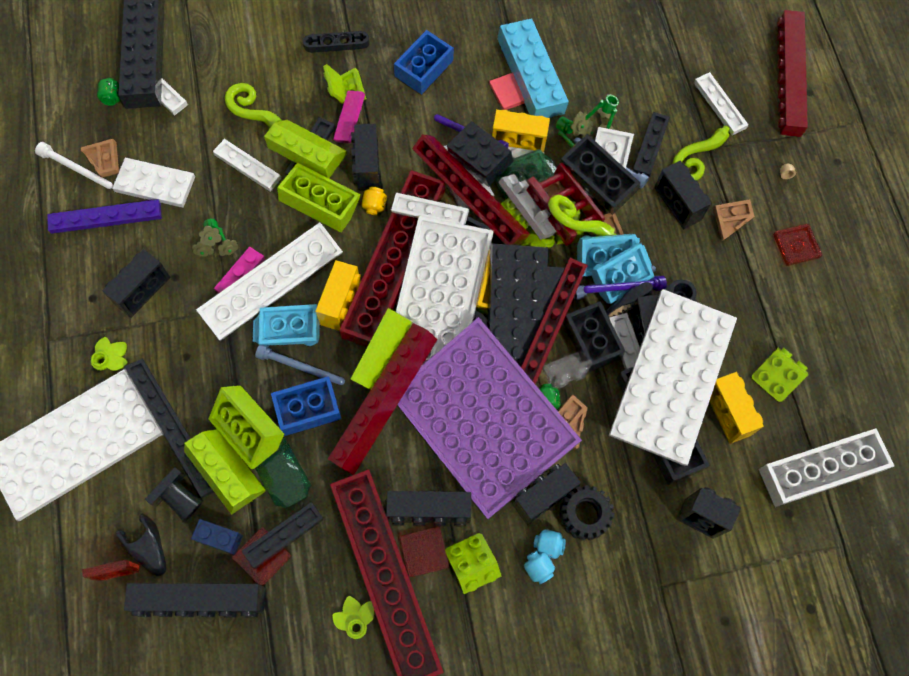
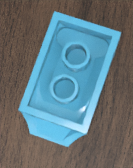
M635 234L600 237L583 236L579 239L577 245V261L588 265L583 276H592V269L595 265L603 264L638 244L640 238H637Z
M641 243L632 246L603 264L595 265L592 269V278L595 285L648 281L655 276L651 268L652 264L644 245ZM629 290L599 292V294L607 303H613Z
M317 304L260 308L259 315L253 320V342L259 345H315L319 341L320 323L315 312Z

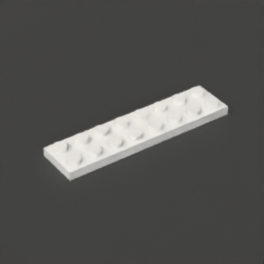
M318 223L196 310L221 341L259 314L260 308L270 306L341 255L343 251L323 225Z

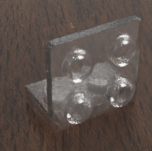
M578 352L544 365L542 369L552 387L562 388L568 385V382L571 380L579 381L585 378L592 361L589 359L582 362Z

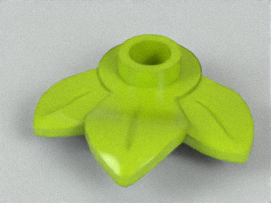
M531 226L526 229L530 235L523 244L548 248L554 245V235L540 240Z
M103 337L95 345V353L91 357L92 366L97 370L108 368L112 371L124 368L128 364L126 359L123 358L127 350V344L125 342L111 344L107 337ZM101 359H105L103 363L99 364Z
M348 596L343 605V612L333 614V622L338 629L346 631L350 638L360 639L366 634L367 625L374 618V608L371 601L361 606L356 599ZM355 624L360 625L361 628L359 632L353 631V626Z

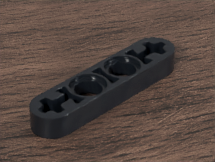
M364 31L311 34L303 38L304 49L310 53L365 49L370 43L369 35ZM342 39L349 40V42L346 44H343L340 41ZM331 40L332 43L330 45H325L324 41Z

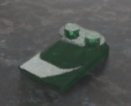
M540 148L514 158L513 163L494 182L505 201L509 196L498 183L502 177L514 174L520 182L524 180L527 182L528 179L535 177L540 183L555 175L556 166L552 158L545 155Z
M283 436L278 450L255 469L275 506L287 509L308 497V491L312 485L286 438Z

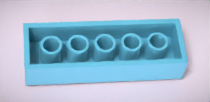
M527 19L501 25L498 42L523 95L529 115L550 118L565 114L569 101L533 20Z

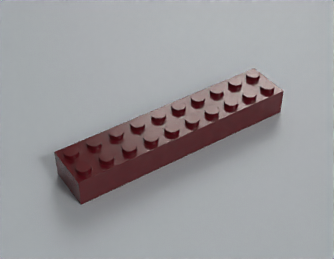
M411 170L400 194L441 202L445 193V182ZM391 213L339 330L341 338L368 347L387 309L395 310L399 301L418 218Z
M366 470L330 484L397 676H437L444 673L370 471Z

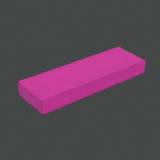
M347 91L333 139L336 142L351 143V132H354V125H357L365 93L362 91Z

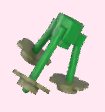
M607 95L605 100H601L588 114H583L579 111L576 116H585V120L589 123L591 121L590 117L597 111L601 118L606 117L609 119L607 125L601 124L600 127L616 130L613 129L611 124L617 112L616 107L619 104V100L613 95Z
M576 116L573 121L566 117H561L556 123V128L559 130L558 135L562 136L571 148L575 145L566 136L567 133L573 132L574 136L582 134L583 137L588 134L591 137L594 132L593 122L590 121L588 123L585 120V116Z
M215 219L204 221V229L199 232L200 242L192 245L193 253L199 256L213 254L214 249H212V246L215 245V242H220L221 239L223 241L222 245L218 246L221 256L231 255L239 248L236 240H226L222 228L218 227V222Z

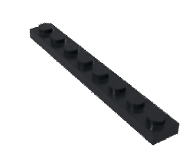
M143 358L124 366L125 372L199 498L202 499L213 493L212 488L185 454L184 443L190 440V437Z

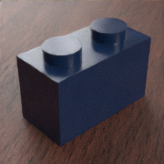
M199 519L191 539L223 552L236 555L243 535Z

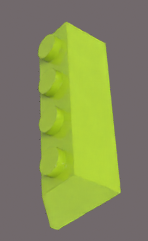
M289 120L274 123L264 136L269 149L327 178L331 177L347 154V151Z
M299 163L294 166L277 187L280 202L339 232H342L351 220L360 198L359 193Z
M388 308L351 380L372 389L413 322Z
M241 386L221 387L209 420L249 468L254 469L278 450L284 433Z
M217 429L201 432L184 443L185 454L231 515L266 492L245 462Z

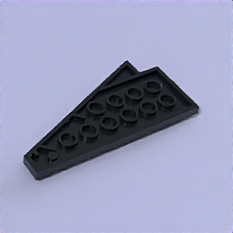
M490 244L488 329L521 367L562 277L564 268L547 267L548 247Z

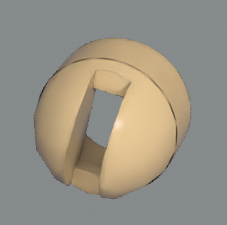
M787 163L781 167V178L790 179L796 175L792 164Z

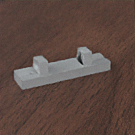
M514 174L502 177L498 183L540 240L553 236L556 230L548 220L551 214L547 209L541 211L528 194L526 189L529 187V184L526 180L520 182Z

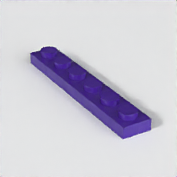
M158 199L48 214V231L52 234L162 219L161 202Z

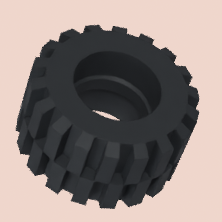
M577 487L567 495L561 504V512L559 513L560 518H562L561 524L566 527L565 531L567 533L573 534L572 537L575 539L579 537L580 540L585 541L586 539L593 540L598 538L612 524L611 520L614 518L612 510L614 507L613 504H609L611 499L609 496L605 497L603 495L604 491H597V487ZM581 502L591 504L597 511V521L591 525L582 523L575 513L577 504Z

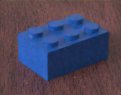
M426 30L394 63L395 77L422 95L453 62L454 48Z
M329 376L271 393L279 427L284 436L342 419Z

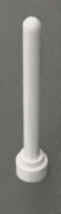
M40 142L36 146L35 153L40 157H50L107 189L113 187L110 181L57 154L45 142Z

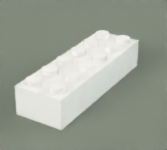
M873 429L766 464L759 471L773 504L777 507L894 467V464L877 429Z

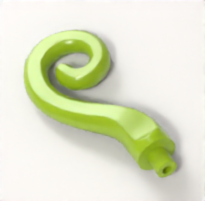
M238 83L232 85L226 91V106L236 116L264 122L270 128L274 123L282 121L276 114L270 111L244 109L235 103L234 98L240 92H247L249 94L246 98L241 96L237 98V102L240 105L248 106L255 101L256 91L251 85Z
M724 125L723 128H718L711 138L684 147L675 155L672 164L680 160L683 162L691 154L710 151L720 147L728 139L730 128ZM690 158L685 162V166L688 168L691 166L697 168L696 173L691 174L694 180L698 181L705 171L703 162L697 158Z
M554 195L549 199L548 207L550 212L564 226L577 231L592 232L599 237L617 235L614 233L615 229L605 222L572 219L576 215L577 210L572 201L567 197ZM558 204H561L566 208L561 211Z

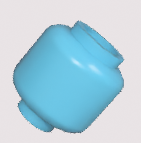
M542 530L539 536L536 535L534 548H537L539 554L546 553L552 559H557L560 555L564 554L566 539L562 537L560 532Z
M534 551L527 556L528 561L525 562L524 568L533 582L542 584L554 576L555 566L546 553L539 554L538 551Z

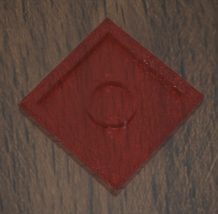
M809 223L775 231L773 234L786 266L818 259L823 256Z
M264 527L232 557L257 584L262 586L292 557L283 549L255 570L251 567L242 551L268 533Z
M440 527L400 536L409 578L449 568Z
M129 560L82 569L84 578L95 581H103L139 573L140 571L139 564Z

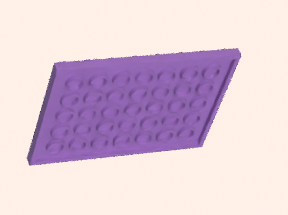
M479 317L421 366L398 403L400 409L464 490L471 492V499L487 519L492 517L517 496L516 494L529 486L582 441Z

